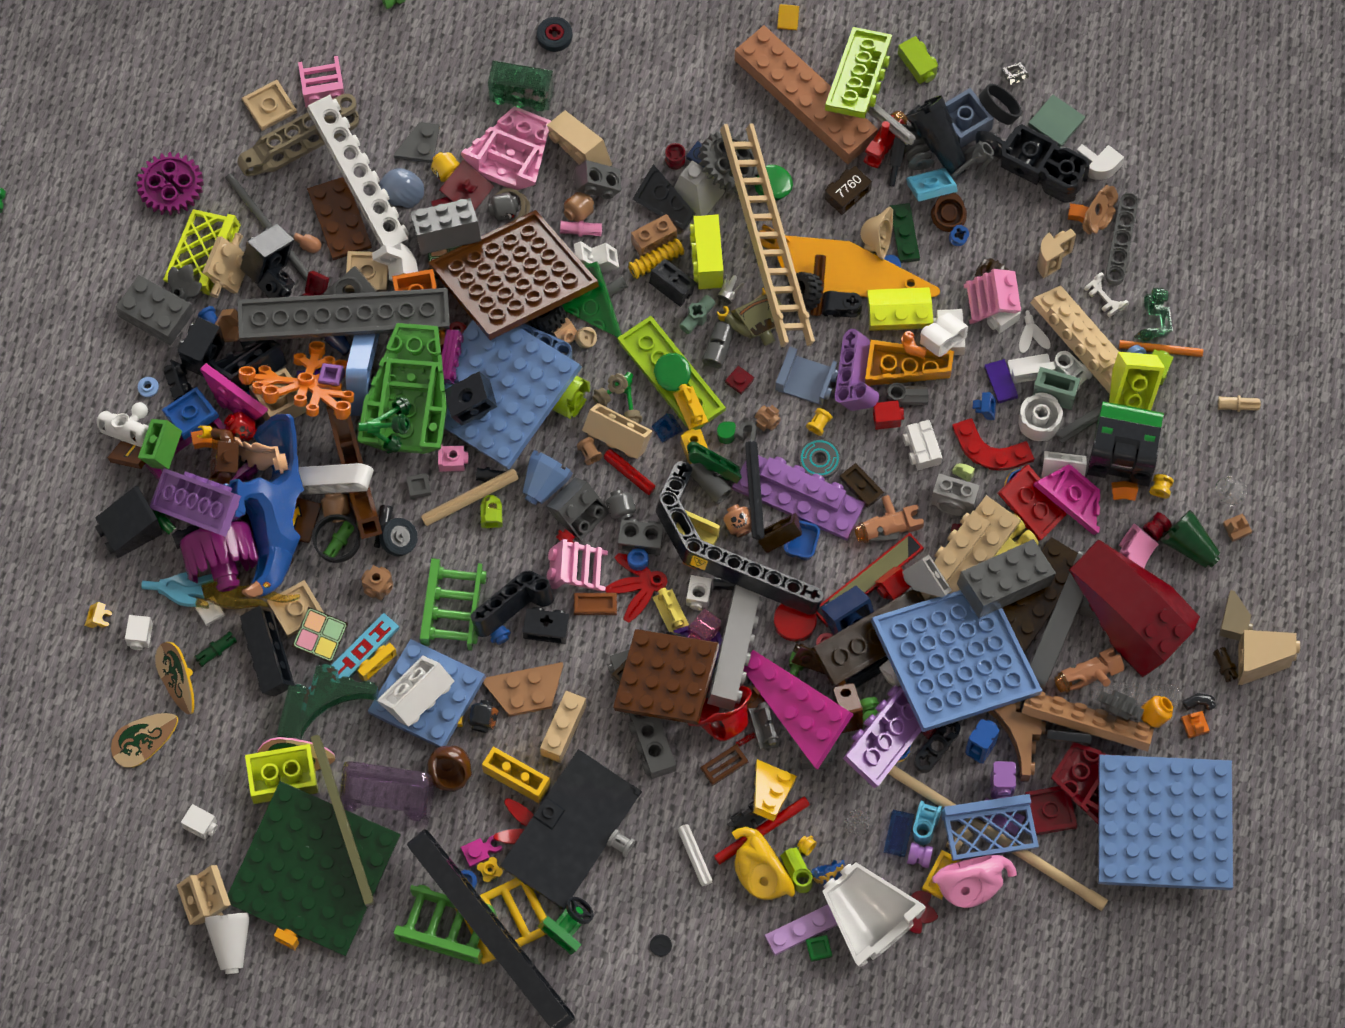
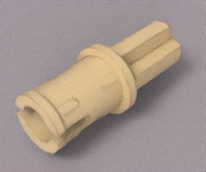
M1239 395L1237 397L1219 396L1218 410H1237V412H1240V410H1260L1261 401L1258 398H1241Z

